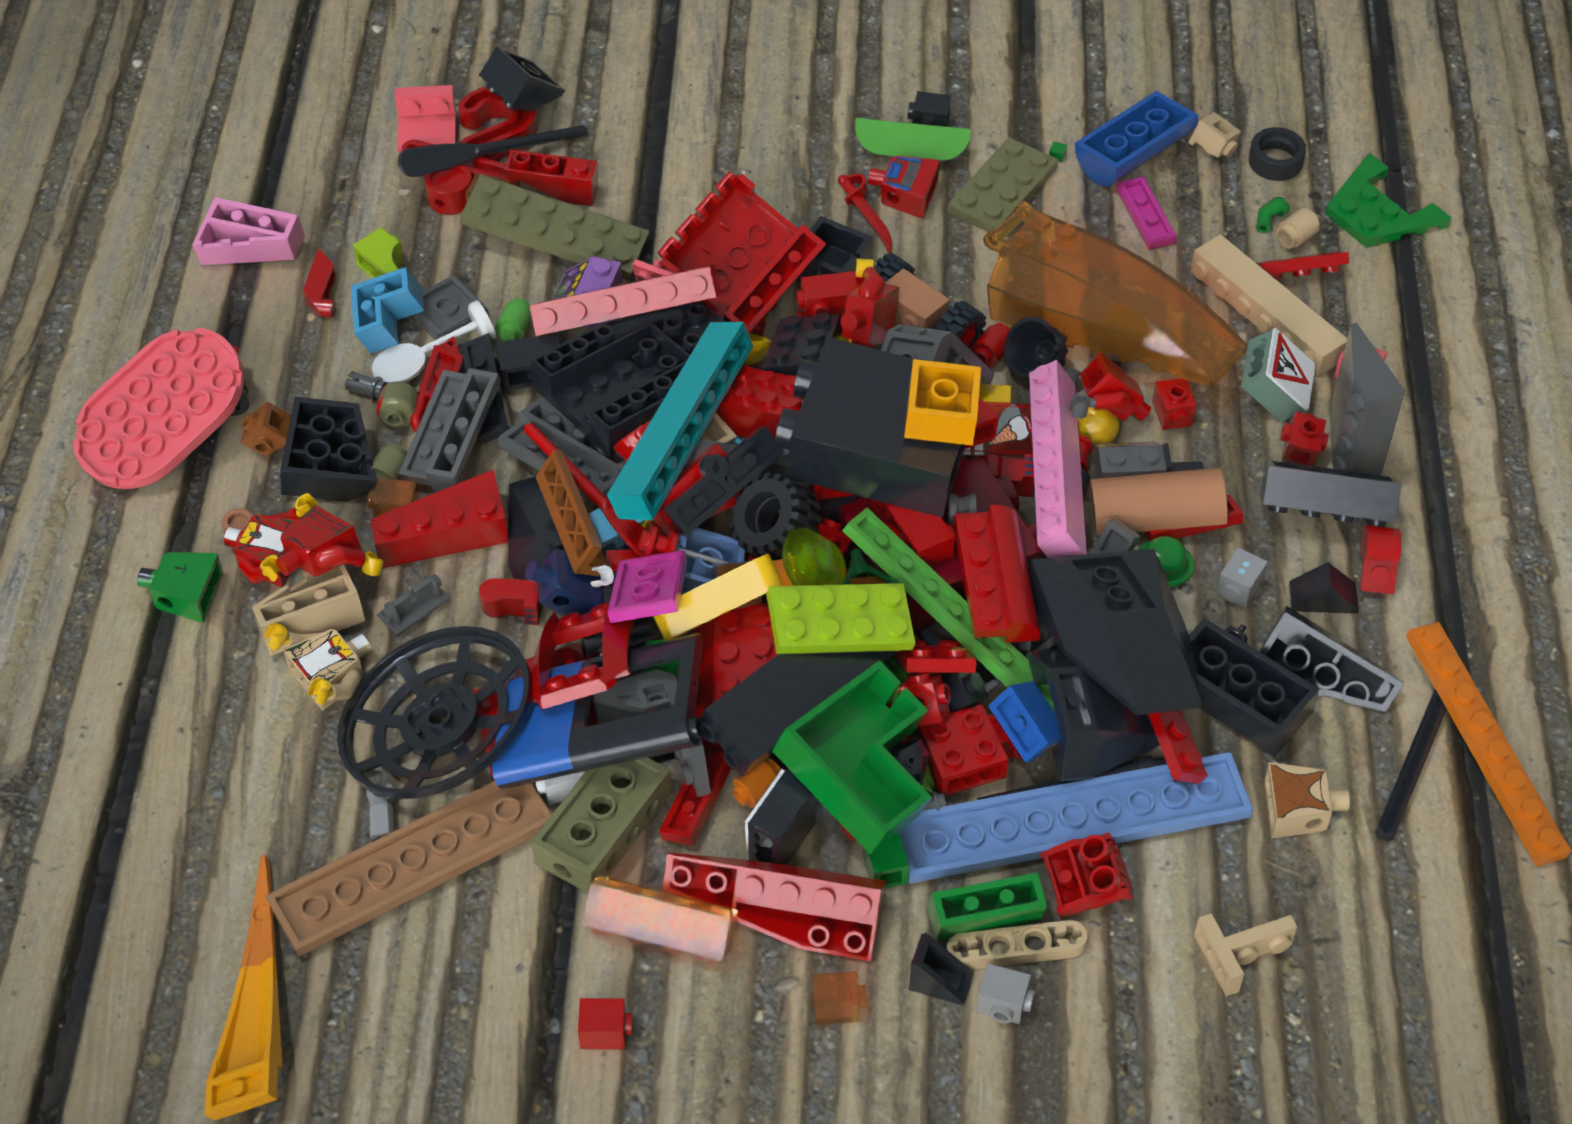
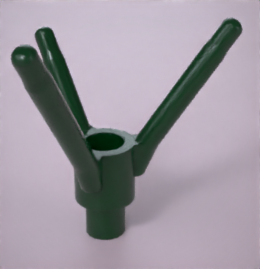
M854 549L850 553L852 559L849 564L850 568L841 585H850L851 578L873 577V575L887 584L900 582L875 568L868 558L864 557L862 549Z

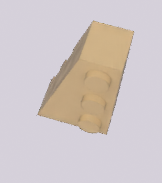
M344 564L320 576L314 577L305 572V579L291 588L285 585L252 606L260 636L270 656L283 652V649H285L283 646L279 650H272L269 647L268 643L271 638H265L264 634L271 623L283 625L287 632L308 634L321 633L330 629L340 631L365 621L358 592Z

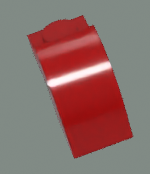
M1363 525L1359 556L1363 560L1359 590L1394 594L1397 566L1401 557V531L1399 528Z

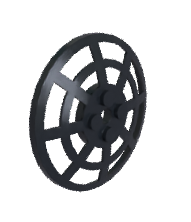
M459 626L428 632L404 643L378 661L362 677L354 694L347 700L338 724L337 743L339 755L345 768L359 785L372 793L388 798H423L445 792L465 783L495 762L510 746L521 730L532 700L530 667L519 648L509 638L496 631L482 627ZM473 643L497 648L511 659L496 674L494 670L485 665L470 662ZM459 644L456 662L437 665L420 674H417L409 662L418 655L435 648ZM519 668L524 681L520 707L517 710L507 712L508 694L504 683ZM398 669L406 683L390 697L381 713L364 710L363 707L375 689L391 673ZM467 673L481 676L489 681L475 694L468 687L464 686ZM453 674L451 683L439 684L429 689L425 685L426 682L437 677ZM414 692L416 698L408 705L403 715H393L400 703L410 693ZM497 692V714L482 716L481 704L493 693ZM447 716L444 721L435 724L439 718ZM361 722L375 725L373 742L377 756L357 763L353 750L356 723ZM511 724L493 748L477 761L476 758L493 742L501 727ZM387 727L400 729L401 736L405 742L387 751L385 743ZM491 728L484 740L473 751H470L466 743L473 737L475 732L479 729ZM412 751L422 756L416 770L402 767L394 762V760ZM455 752L459 758L458 761L450 765L430 770L437 757ZM384 766L393 774L409 780L402 789L389 788L371 782L363 773ZM465 767L463 771L452 777L419 787L424 779L444 776Z

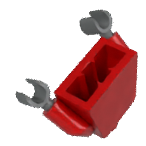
M1101 351L1082 372L1073 368L1065 369L1066 373L1075 383L1076 389L1078 380H1082L1086 393L1089 396L1087 397L1082 394L1073 396L1069 410L1073 411V417L1085 418L1089 407H1094L1095 411L1106 409L1121 421L1126 420L1130 415L1138 421H1142L1149 415L1151 406L1143 401L1144 396L1139 384Z

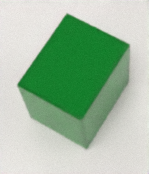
M1054 141L1049 155L1058 159V162H1063L1067 153V145Z

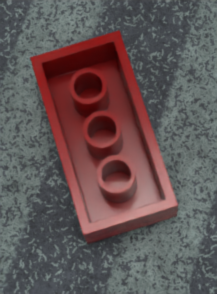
M742 366L717 408L716 413L736 436L747 438L760 426H766L775 438L783 409L789 408L800 411L804 400L793 397L796 376Z

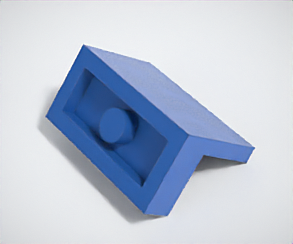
M1034 681L1009 686L988 705L1025 763L1034 761L1051 745L1057 744L1062 739L1056 714Z

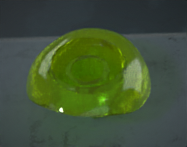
M797 527L800 529L797 530L792 528L786 536L782 550L784 569L793 586L841 585L845 579L846 568L844 558L838 547L827 538L810 529Z

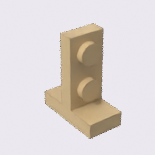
M1212 913L1198 917L1194 937L1225 996H1229L1240 991L1244 977L1240 965L1249 964L1258 956L1269 952L1278 954L1287 950L1292 945L1297 925L1292 916L1289 915L1224 937Z

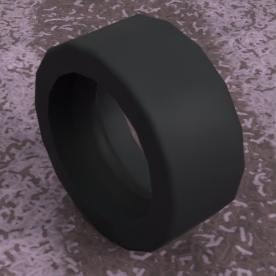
M1280 127L1263 129L1256 133L1251 141L1249 165L1256 174L1268 180L1284 181L1292 179L1303 168L1306 144L1302 137L1292 130ZM1271 148L1281 149L1293 157L1284 160L1273 159L1266 156L1262 151Z

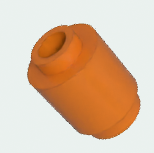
M767 759L743 777L741 775L733 780L734 788L732 793L737 802L742 806L747 805L750 808H755L781 771V768L772 759Z

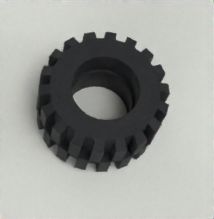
M765 473L763 478L757 476L753 478L751 485L747 484L743 487L744 492L741 495L738 494L735 499L737 504L731 510L734 518L730 521V528L735 530L732 535L734 540L739 542L738 545L758 557L769 553L772 561L784 559V556L789 554L803 556V550L812 547L813 543L811 541L814 536H818L820 531L816 528L817 524H821L822 516L818 515L821 507L820 503L815 501L817 498L815 494L805 486L777 473L775 475ZM780 510L779 518L776 524L771 528L772 520L775 514Z

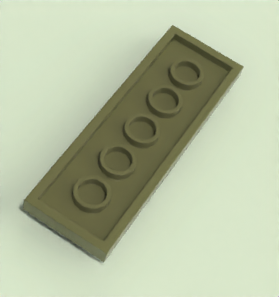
M481 174L460 217V224L576 263H581L592 256L621 262L622 278L630 280L633 275L632 264L634 260H639L649 234V230Z

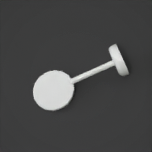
M475 300L468 305L471 323L421 348L418 345L404 343L387 348L379 353L372 365L374 377H382L383 381L387 382V384L392 382H408L418 376L424 369L426 364L425 354L432 351L434 345L439 346L451 337L456 339L474 329L477 330L480 336L489 333L493 340L496 339L493 325L481 303Z

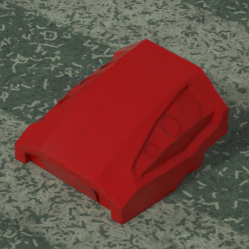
M1110 832L1102 835H1090L1083 839H1072L1040 853L1051 882L1058 906L1056 908L1057 913L1060 917L1073 916L1122 899H1134L1133 888L1123 857Z

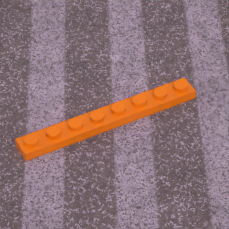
M1440 622L1410 629L1406 635L1409 644L1535 866L1538 867L1566 859L1572 852Z

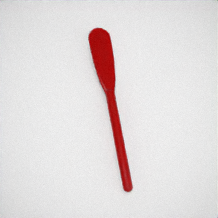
M525 424L524 432L548 457L553 450H559L535 424ZM564 455L575 484L603 511L609 523L639 558L642 557L643 550L638 549V544L642 531L646 529L635 520L618 519L609 499Z

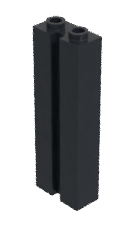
M898 651L778 654L704 709L699 717L704 727L703 737L714 745L718 742L725 750L723 758L727 765L732 769H736L743 777L773 754V748L787 727L879 660L887 666Z

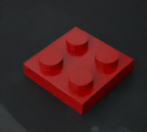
M915 640L912 650H901L895 654V659L906 672L976 673V658L965 647L960 646V642L954 640H941L939 645H926L925 641Z

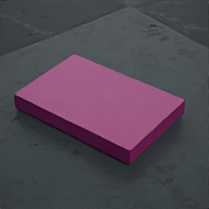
M681 550L620 561L607 612L610 623L678 612L688 562L685 551Z

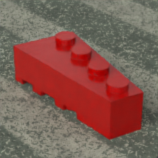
M494 470L370 519L377 556L383 560L382 568L508 543L506 519Z

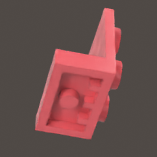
M452 85L395 88L398 114L397 149L399 153L402 152V145L409 140H420L431 144L456 143V107Z

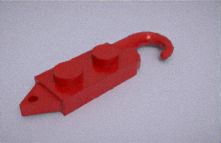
M451 337L439 346L434 345L418 390L416 411L410 417V424L415 432H417L442 371H459L463 355L459 354L454 337Z

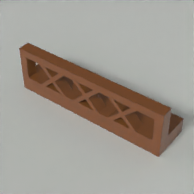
M553 450L535 477L574 573L601 577L600 573L592 571V568L603 565L608 566L601 551L602 546L563 452Z

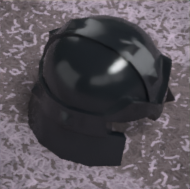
M1029 316L1022 318L1012 326L1006 336L1004 344L1005 362L1009 370L1016 376L1027 379L1029 378V372L1055 360L1063 367L1066 364L1065 358L1069 352L1066 346L1067 336L1040 317Z

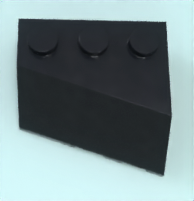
M295 396L280 469L281 495L300 497L308 493L317 499L346 502L378 486L377 475L374 469H371L373 466L372 455L368 447L359 403Z

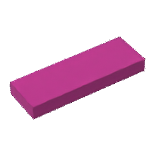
M1144 176L1117 182L1116 192L1147 249L1151 250L1176 244L1177 236Z

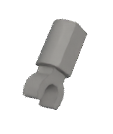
M391 783L386 784V787L393 788ZM366 790L370 804V841L373 842L395 831L394 810L392 806L395 798L375 796L374 793Z

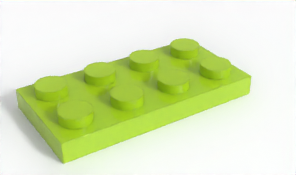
M904 583L769 586L767 600L776 654L912 650L915 645Z

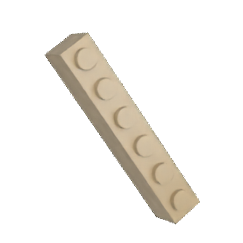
M1220 234L1194 250L1191 272L1195 277L1202 280L1219 297H1222L1232 305L1239 314L1251 321L1259 331L1266 333L1277 328L1315 363L1314 375L1317 378L1337 366L1339 356L1345 350L1347 338Z

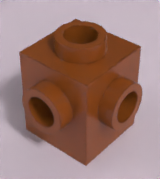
M267 401L255 412L248 413L241 424L243 433L240 443L267 458L277 449L281 450L285 446L291 415Z

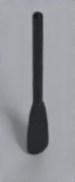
M579 125L483 144L451 143L408 148L399 154L397 160L398 167L404 175L418 177L468 163L482 155L582 137L588 133V128L585 125Z

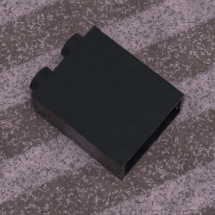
M829 337L826 338L818 362L802 359L795 379L793 397L804 401L800 411L789 408L783 409L775 436V447L789 450L787 478L942 518L966 445L904 438L913 358Z

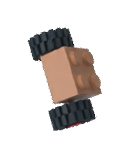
M886 253L883 255V259L879 258L876 260L877 264L874 268L881 275L884 283L900 287L894 327L900 324L950 331L971 350V346L984 332L982 328L987 323L985 322L986 316L965 301L956 302L954 307H949L950 299L917 278L914 274L915 268L894 253Z

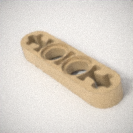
M1073 920L956 934L949 939L947 950L971 970L984 969L987 967V964L1001 967L1068 959L1080 956L1084 952L1088 933L1081 923ZM1071 934L1073 939H1077L1076 944H1070L1069 940L1065 939V935ZM1051 935H1054V942H1056V947H1051ZM1032 936L1039 937L1044 941L1045 946L1040 950H1032L1026 946L1025 940ZM994 941H1002L1008 945L1009 950L1005 954H995L989 949V944ZM978 944H983V956H979L980 949H978ZM958 947H964L965 951L968 952V956L961 957V953L957 952Z

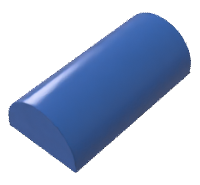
M1155 91L1075 142L1076 158L1084 173L1093 182L1101 186H1109L1194 131L1198 125L1199 115L1162 93Z

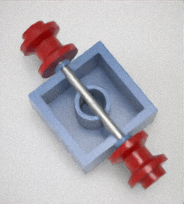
M651 525L649 531H642L638 544V549L643 550L642 557L651 556L652 553L658 555L681 550L685 551L688 562L681 595L713 580L712 565L744 561L745 550L738 545L739 542L734 540V538L700 528L694 529L687 536H682L680 532L672 531L667 537L658 534L657 526ZM750 555L747 561L756 559V556Z

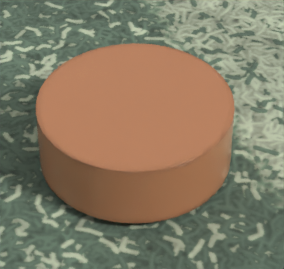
M240 508L227 512L221 521L224 535L229 527L244 531L253 516L252 513Z

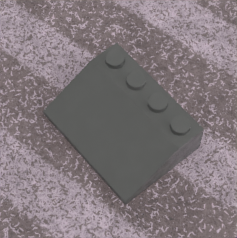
M1358 323L1351 324L1330 406L1332 465L1334 469L1382 475L1405 390Z

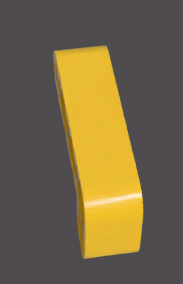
M768 553L681 595L678 612L655 615L653 617L664 640H671L766 594L769 586H782L783 583Z

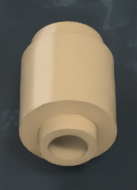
M1300 208L1279 224L1276 230L1277 241L1287 249L1299 247L1319 231V218L1313 211L1307 208Z

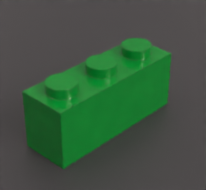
M1038 872L933 892L927 906L936 941L950 939L952 936L964 932L1007 928L1041 921L1047 908Z

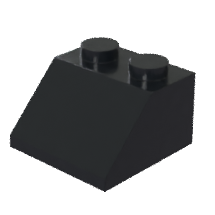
M496 46L479 73V76L487 82L485 87L498 96L501 95L504 98L502 103L514 111H517L519 108L531 112L563 96L565 90L533 61Z

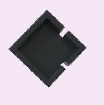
M820 216L810 231L824 241L826 245L795 281L801 283V277L856 271V259H873V237Z

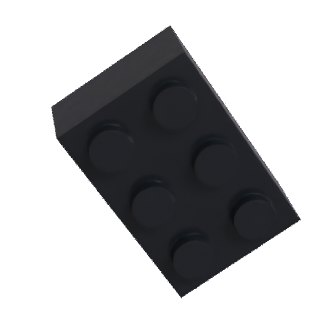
M820 313L810 317L789 316L785 319H780L762 370L796 376L802 359L818 362L827 337L846 342V338L842 336L843 327L840 314L829 315L828 313Z

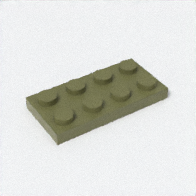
M1008 137L947 204V213L992 235L998 236L1058 168V159Z

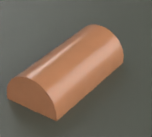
M1221 468L1089 479V500L1096 536L1102 534L1108 520L1113 518L1135 532L1227 524V498Z

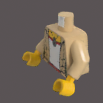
M271 623L264 634L265 638H271L268 645L272 650H279L281 646L285 648L283 650L288 669L322 711L337 700H348L352 697L363 677L359 658L372 651L368 640L363 634L346 643L341 635L333 629L321 633L300 634L287 632V629L279 623Z

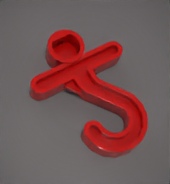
M486 87L468 93L458 104L460 123L463 128L469 130L477 129L484 122L492 118L499 117L508 120L469 135L459 143L483 144L536 134L538 129L536 109L527 112L518 108L517 111H514L502 103L504 98L501 95L498 96L492 93ZM409 140L402 145V151L408 148L435 144L420 140ZM510 150L482 155L468 163L444 171L423 175L425 176L429 207L433 211L444 215H454L463 212L480 174L522 188L520 180L505 173L506 164L495 161L509 155Z

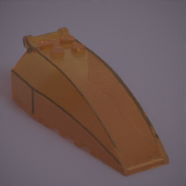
M1025 201L1017 204L1014 207V212L997 229L990 230L983 237L984 244L989 249L999 253L987 284L990 319L1012 328L1022 318L1029 316L1040 317L1067 336L1066 346L1069 348H1073L1075 345L1091 349L1092 354L1098 355L1101 351L1102 353L1118 356L1121 362L1130 364L1132 360L1149 365L1150 370L1169 373L1172 376L1211 387L1247 351L1246 342L1215 311L1160 268L1105 236L1034 210ZM1021 221L1026 222L1009 240L1004 239Z

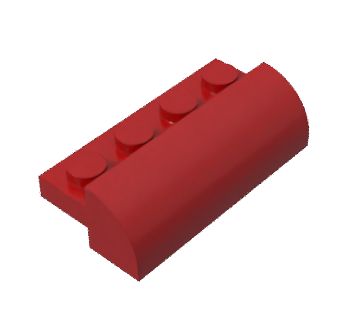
M990 505L988 512L955 513L953 523L973 637L1004 636L1005 643L1039 641V623L1016 511L1003 505Z

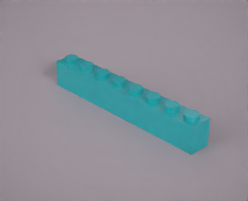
M743 322L709 323L607 493L609 502L618 519L653 520L753 348Z

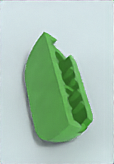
M856 118L855 131L860 144L869 152L881 156H907L948 161L956 158L965 150L971 135V129L862 118Z

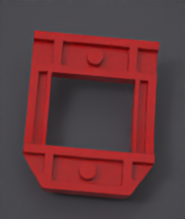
M609 603L597 605L589 613L580 616L578 612H574L558 619L554 610L543 628L533 659L531 674L533 703L537 702L540 708L546 709L606 691L617 684V678L630 675L628 647L630 634L636 619L610 623L607 614ZM603 632V667L598 668L597 665H590L579 670L576 675L566 677L564 674H560L549 679L551 659L558 645Z

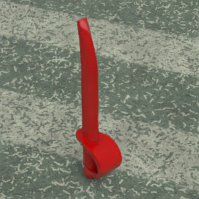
M859 173L849 176L840 175L837 182L847 194L845 197L846 204L850 205L853 203L879 236L888 254H890L892 250L891 235L886 225L865 200L868 194V187L864 175ZM854 184H860V186L856 188Z

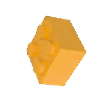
M913 359L904 438L973 445L978 414L981 367Z

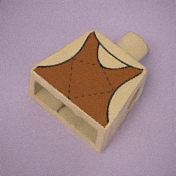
M1268 763L1264 778V789L1271 839L1324 831L1328 828L1332 811L1349 810V791L1347 789L1329 790L1327 773L1323 769Z

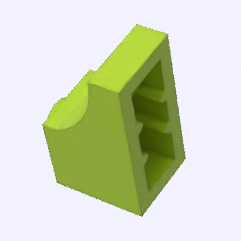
M381 227L353 244L356 266L370 278L398 270V266L403 264L400 240L395 235L387 233Z

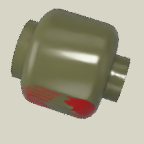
M392 382L383 387L376 406L377 416L380 421L393 428H404L411 425L410 417L416 411L418 392L411 385L404 382Z

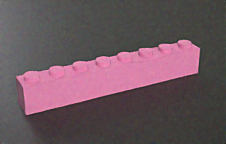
M1055 360L1029 372L1037 545L1048 558L1087 555L1078 418L1073 417V411L1069 410L1071 400L1076 395L1075 383L1059 362Z

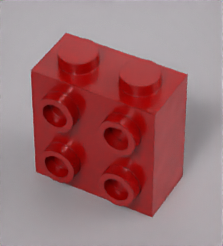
M856 271L801 277V290L796 291L797 307L801 311L796 312V316L810 317L820 313H828L829 315L840 314L842 317L845 314L849 293L859 288L863 284L864 278L856 277Z
M982 704L974 707H963L954 713H950L942 723L917 727L916 739L922 738L924 745L931 754L928 764L939 794L944 793V797L1006 778L1008 757Z

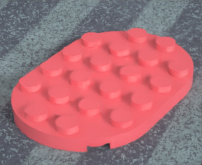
M196 327L195 331L180 332L178 329L173 330L149 342L97 389L82 407L76 420L78 425L76 440H73L74 452L82 468L99 483L117 489L139 488L162 479L234 412L244 385V369L236 350L218 333Z

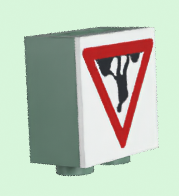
M1274 328L1249 340L1241 387L1280 422L1292 418L1295 412L1303 413L1309 410L1315 363L1277 328Z

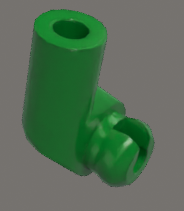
M1274 197L1259 208L1256 230L1260 233L1269 232L1272 217L1275 214L1279 217H1283L1284 213L1287 214L1290 210L1289 203L1285 202V199L1282 197Z

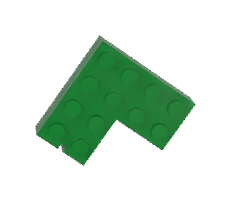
M880 660L787 727L772 750L870 855L913 822L932 798L888 752L915 731L928 710L907 688L901 691L890 709L886 706L901 682Z

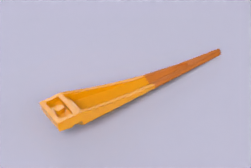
M263 854L260 858L249 930L233 999L219 1046L206 1080L205 1116L213 1121L277 1100L278 1071L283 1068L273 911L265 895L272 892L270 860Z

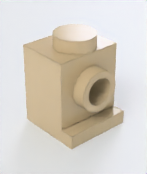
M1213 112L1199 121L1188 143L1192 146L1198 143L1205 152L1217 158L1222 155L1230 157L1238 146L1236 140L1241 131Z

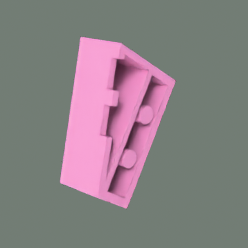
M215 197L192 245L201 265L295 260L305 234L298 215Z

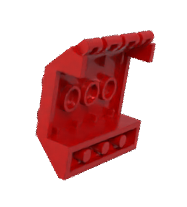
M728 171L714 187L719 195L717 196L710 191L695 208L700 217L697 218L690 214L675 231L680 240L677 241L671 236L657 253L662 260L658 264L662 269L672 273L715 265L721 295L701 300V302L725 322H743L749 334L825 247L826 243L803 224L799 229L754 192L756 185L742 173L735 176Z
M768 603L733 609L693 630V634L700 633L704 637L695 717H700L705 708L778 655L776 654ZM704 737L701 738L705 750L724 751L718 742L714 745Z

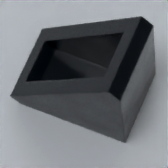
M1329 562L1289 581L1290 607L1294 611L1358 614L1356 583Z
M922 933L911 963L909 990L958 1005L964 1004L974 972L928 933Z

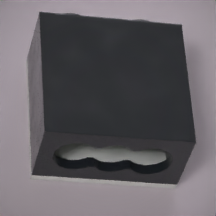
M783 769L745 821L747 860L788 865L816 824V797L795 775Z

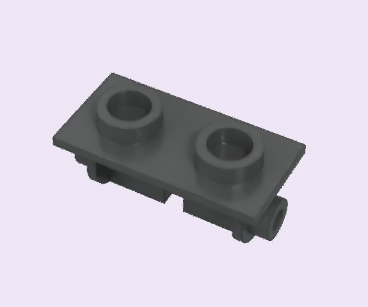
M436 574L432 576L426 575L423 581L411 588V591L405 592L391 603L387 602L384 604L385 608L377 613V616L398 636L450 600V597L439 588L442 582Z

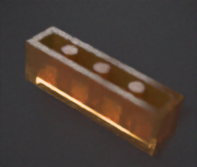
M600 875L590 883L582 925L593 927L592 931L600 935L611 936L616 933L627 936V940L635 944L645 945L651 942L662 945V949L666 952L680 954L685 951L697 954V959L701 961L715 963L718 960L722 961L730 953L739 910Z

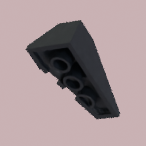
M535 476L509 484L508 566L513 579L527 580L525 578V571L531 561L541 563L554 550L565 551Z
M1288 606L1284 608L1259 650L1260 653L1320 689L1318 696L1339 699L1358 706L1386 712L1404 685L1403 681Z

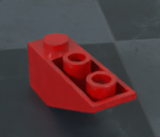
M510 150L504 170L506 174L559 201L593 206L598 188L597 161Z

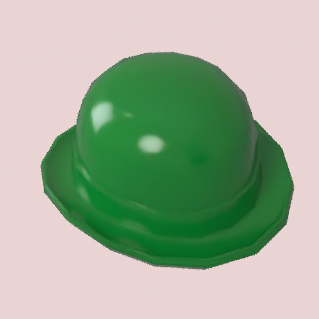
M1161 536L1147 541L1137 548V550L1155 549L1161 566L1166 572L1170 588L1186 582L1194 573L1195 562L1192 555L1178 539Z

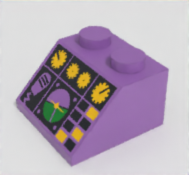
M593 256L565 272L553 300L614 287L623 283L621 262ZM604 322L594 323L585 326L594 328Z

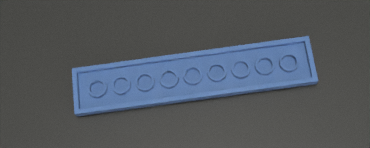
M1228 752L1202 757L1208 777L1199 784L1173 780L1169 767L1165 764L939 807L940 810L936 811V808L923 810L913 822L899 832V836L909 863L908 881L911 884L1041 858L1040 853L1072 839H1083L1090 835H1102L1110 832L1117 844L1251 818L1253 808L1232 754Z

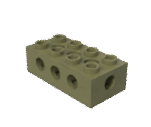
M646 757L586 771L531 841L534 864L594 896L672 793L670 769Z

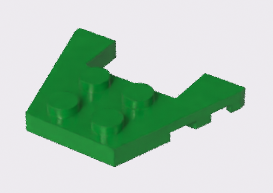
M1371 153L1366 155L1327 204L1325 210L1327 217L1365 248L1400 240L1401 235L1412 232L1416 235L1427 233L1428 228L1436 226L1439 229L1447 228L1452 218L1433 202L1416 213L1409 215L1372 184L1386 177L1389 167Z

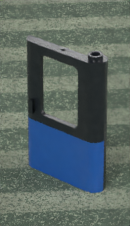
M696 633L628 650V667L630 671L680 660L675 702L669 708L587 726L592 695L546 709L540 708L537 702L533 703V700H531L529 712L521 730L510 746L492 763V774L497 786L504 790L698 746L700 738L704 736L702 721L698 716L695 717L704 641L702 634ZM603 656L550 668L549 679L560 674H564L566 677L576 675L579 670L590 665H597L598 668L603 667ZM522 675L508 679L506 685L508 694L507 712L517 710L520 707L524 690ZM511 724L501 727L495 744L502 738Z

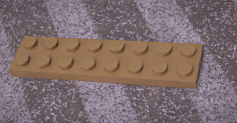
M493 781L265 895L296 955L300 957L535 837L552 814L532 784L503 790Z

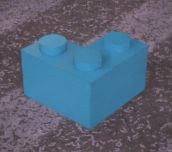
M407 267L351 286L354 334L370 354L399 345L397 320L424 311L422 286Z

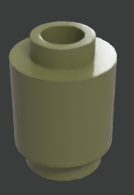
M389 443L380 449L371 469H374L378 479V486L374 487L375 489L381 491L394 489L400 479L398 473L407 455L405 448L396 443Z

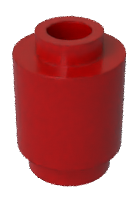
M1002 323L990 325L971 346V351L988 367H994L1004 356V344L1010 328Z

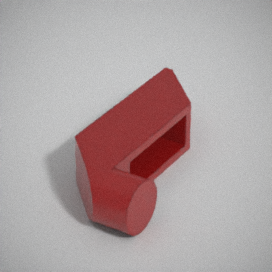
M321 249L317 250L303 288L305 303L317 316L333 318L336 312V302L328 298L336 274L334 264Z

